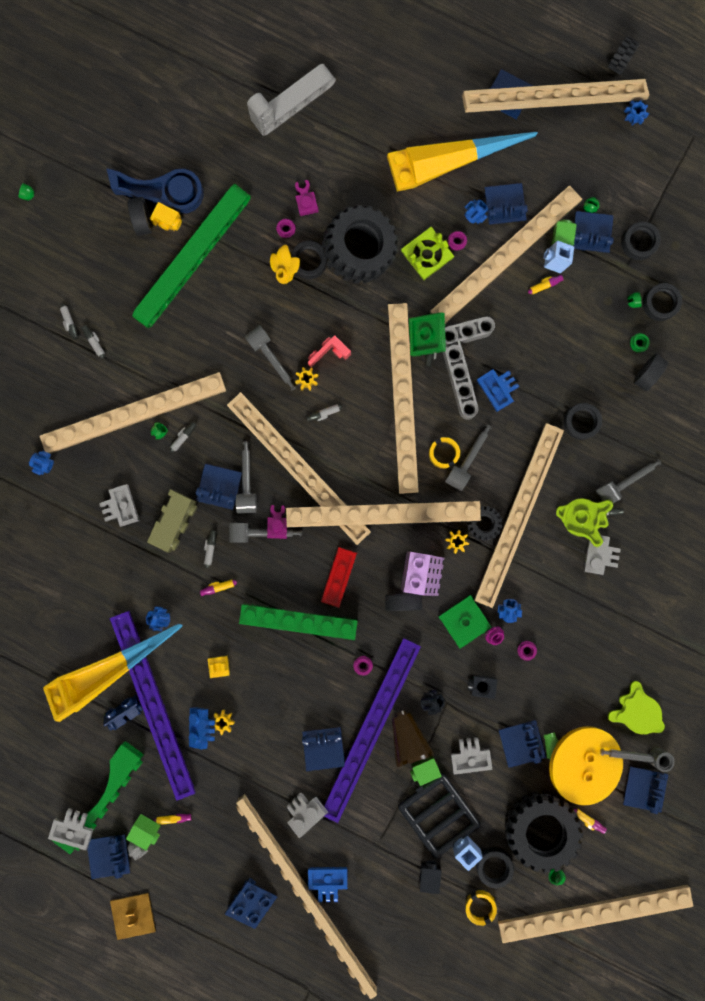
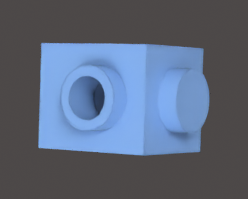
M557 240L544 253V268L562 273L572 264L574 246Z
M466 836L464 839L459 838L455 842L453 847L454 856L468 871L483 858L480 848L469 836Z

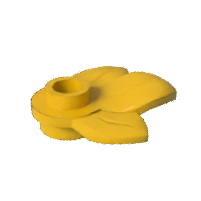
M283 245L277 254L272 253L270 256V265L276 273L279 283H289L300 265V258H292L287 245Z

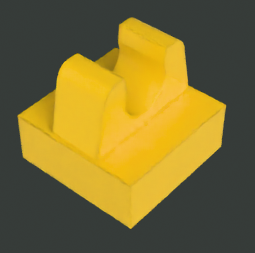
M228 655L208 658L210 678L230 675Z

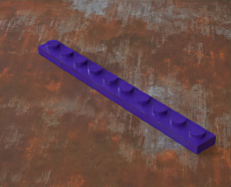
M130 611L110 618L121 651L141 643ZM144 657L129 672L177 801L195 794L196 791L148 660Z
M405 638L402 639L344 762L345 767L341 768L324 804L328 811L324 817L336 823L339 822L421 648L420 645Z

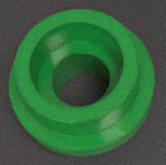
M642 333L635 334L630 340V347L638 353L647 350L650 344L649 338ZM640 340L642 342V346H638L636 344V341Z

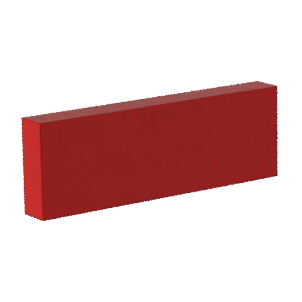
M338 548L321 602L340 607L357 553Z

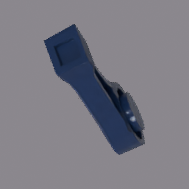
M107 169L111 189L115 195H127L132 198L143 197L147 203L157 205L159 202L180 214L196 210L201 205L204 197L203 187L198 176L186 169H176L152 180H138L128 177L119 171Z

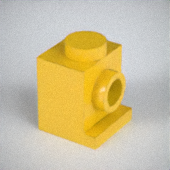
M159 202L149 218L153 225L157 226L158 224L159 227L167 231L169 229L177 231L182 223L179 212Z

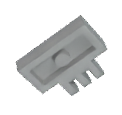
M128 484L110 489L111 499L99 503L100 507L107 505L109 507L102 510L103 514L111 513V516L104 518L105 522L117 518L120 527L140 521Z
M601 536L603 544L600 547L593 546L588 539L583 572L604 575L605 566L618 568V564L611 563V559L619 560V556L612 555V552L620 553L621 549L608 547L610 537Z
M478 737L474 738L475 745L473 746L471 745V739L467 738L466 747H464L463 739H459L460 752L451 754L453 774L492 770L490 750H480Z
M299 793L297 798H294L292 803H288L286 806L293 815V818L287 823L298 838L305 835L328 813L317 797L309 802L302 793Z
M68 808L64 820L54 819L48 839L87 850L94 830L84 826L88 814L83 813L81 820H79L80 811L76 810L72 818L73 809Z

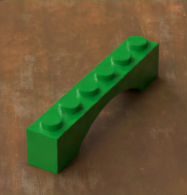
M244 603L241 607L239 624L355 640L358 619L302 613Z
M126 741L110 760L109 782L105 793L98 804L87 812L85 827L96 828L95 821L98 817L100 819L104 817L109 810L106 806L109 802L114 803L120 795L117 792L121 786L125 787L131 780L130 773L133 770L137 771L143 763L141 758L144 754ZM53 841L69 854L75 849L77 851L80 850L79 848Z

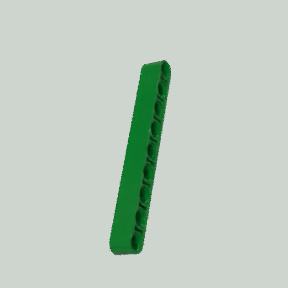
M236 184L230 187L134 310L133 318L147 328L153 326L246 207L251 195Z

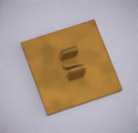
M149 893L110 901L117 940L156 932Z

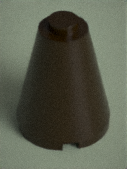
M406 711L395 713V718L392 719L396 766L400 767L434 756L432 749L411 713L406 714Z

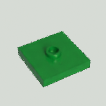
M439 312L409 318L410 356L415 357L446 351L445 313Z
M471 595L438 616L460 649L492 628Z

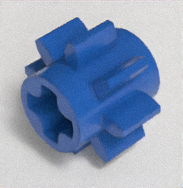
M632 100L629 107H626L624 110L627 113L625 121L631 122L632 126L634 123L641 125L649 115L646 112L648 105L642 103V100L636 103Z
M476 200L470 201L465 206L467 209L465 217L473 224L475 222L477 224L482 223L488 217L485 214L488 211V207L481 200L477 202Z
M40 451L39 454L34 453L29 462V466L33 467L32 472L38 475H43L44 472L49 473L54 464V461L49 459L51 454L45 451Z
M506 599L503 601V605H498L499 618H502L505 622L513 623L517 621V617H522L521 604H518L516 600Z
M154 607V611L147 613L146 623L150 625V629L162 631L163 627L169 625L170 615L166 613V609Z

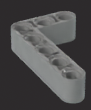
M320 64L269 103L261 93H256L247 102L251 121L261 134L265 136L328 90L335 83L336 79L324 64Z
M482 317L445 328V334H452L454 339L452 341L446 340V351L443 352L460 416L466 420L472 419L478 413V404L461 344L490 336L495 328V322L490 317ZM481 324H488L490 330L483 331L481 329ZM462 329H470L472 335L465 336ZM449 352H457L459 358L451 359ZM460 369L463 371L464 376L457 378L454 375V370ZM459 388H466L469 394L461 396ZM471 406L474 411L473 414H466L464 407Z

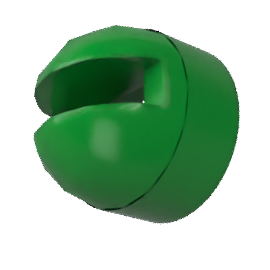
M23 183L18 197L23 200L32 199L34 197L32 187Z
M588 198L583 205L584 211L596 213L599 209L598 199Z
M640 292L632 293L628 296L627 300H632V302L628 303L630 307H642Z
M156 422L150 432L151 436L154 435L156 437L155 439H162L168 430L163 424Z
M552 869L548 875L549 881L554 885H562L566 880L565 873L562 870L555 872Z

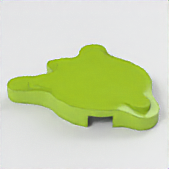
M576 499L567 505L559 506L556 510V515L562 520L567 531L571 534L589 539L593 546L600 547L603 544V539L598 529L600 527H608L607 513L613 508V502L605 500L596 503L588 499Z
M638 681L631 682L629 693L619 698V702L623 706L622 709L613 710L608 713L609 721L624 723L630 730L638 734L661 733L665 728L659 704L644 693L642 685Z

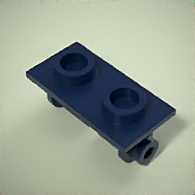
M137 696L127 698L115 709L108 710L103 716L104 727L107 725L110 731L116 730L127 723V720L124 718L125 715L131 720L141 714L143 708L141 703L137 704Z

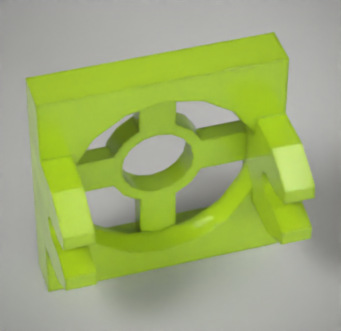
M432 227L401 249V252L423 280L454 258V255L448 249L447 241H443L441 233H436ZM431 240L436 242V244L432 247H425L422 241ZM416 245L420 249V256L417 259L413 253ZM441 248L442 256L440 261L437 262L434 258L435 252ZM428 249L432 251L433 256L431 259H424L422 252ZM423 261L430 262L433 267L425 268L422 267L421 263Z

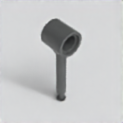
M259 325L247 333L244 337L256 352L258 349H261L283 381L289 384L292 388L291 390H295L296 386L291 382V377L267 346V343L271 340L263 328Z
M485 425L484 432H481L461 467L454 466L445 480L446 483L461 492L471 477L467 470L486 440L487 432L489 429H492L490 425Z
M244 441L242 443L244 444V450H242L243 493L236 494L237 513H257V496L250 493L249 442Z
M656 459V462L653 464L649 463L616 485L613 481L604 484L596 490L602 502L605 500H610L613 503L617 502L622 498L621 490L653 471L655 466L661 465V460Z
M229 523V543H248V537H267V529H248V523ZM287 529V537H293V535H300L301 537L302 531Z
M604 748L600 750L602 756L606 754L614 758L649 762L662 772L670 771L675 764L674 757L661 748H654L649 754L614 749L606 751ZM663 756L662 762L659 763L660 758Z

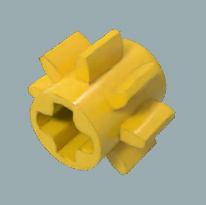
M302 367L303 372L301 374L296 372L299 380H296L295 383H301V390L308 388L311 391L312 385H318L314 381V379L318 378V374H312L313 368L305 371V368ZM305 375H308L310 378L309 383L302 381Z
M460 530L457 531L456 535L453 532H449L450 539H445V541L449 542L447 549L453 548L454 554L457 553V549L464 552L463 546L469 545L468 542H465V538L468 535L461 536ZM458 536L462 543L455 547V543H452V540Z
M222 710L220 715L216 712L214 713L216 718L215 731H220L221 735H223L225 730L231 732L232 729L229 725L235 724V721H231L230 718L232 713L227 715L225 710ZM221 718L224 719V722H227L224 727L221 723H218Z

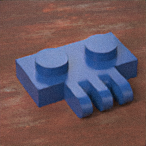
M493 369L477 379L478 384L496 412L514 402L509 393L520 387L518 383L512 387L509 385L515 381L514 377L509 380L505 379L511 375L510 371L498 377Z
M190 708L189 747L207 749L208 741H215V736L210 735V733H215V728L210 727L215 725V720L208 719V709Z
M347 867L308 868V890H318V902L323 901L322 894H326V902H330V894H334L333 900L338 902V889H347Z

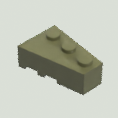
M170 489L168 495L171 497L167 505H163L161 509L163 512L159 520L156 521L147 541L167 553L177 549L180 540H178L180 534H184L188 528V518L193 516L197 510V501Z

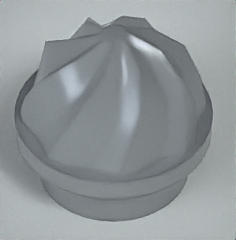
M130 842L128 846L129 856H133L134 860H137L145 855L148 849L146 851Z

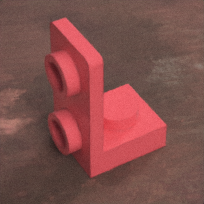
M334 335L332 338L328 337L322 343L323 347L318 352L315 350L308 357V365L312 368L332 347L334 348L332 350L338 358L343 357L345 360L351 355V351Z

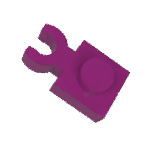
M305 180L306 187L303 189L299 187L298 182L295 183L296 191L300 194L295 196L300 216L318 212L314 192L308 193L310 190L308 180Z
M272 505L270 514L273 518L268 517L267 538L286 539L287 518H282L285 514V507L281 506V511L275 512L274 505Z

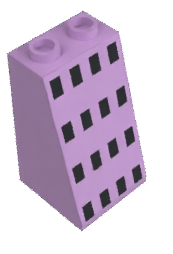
M407 552L401 590L418 595L438 596L445 558Z

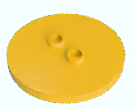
M579 727L568 732L555 746L549 767L551 781L556 791L571 803L578 805L595 804L608 797L616 788L623 770V759L609 757L606 754L602 756L600 754L602 748L606 751L610 749L621 750L616 740L609 733L596 727Z

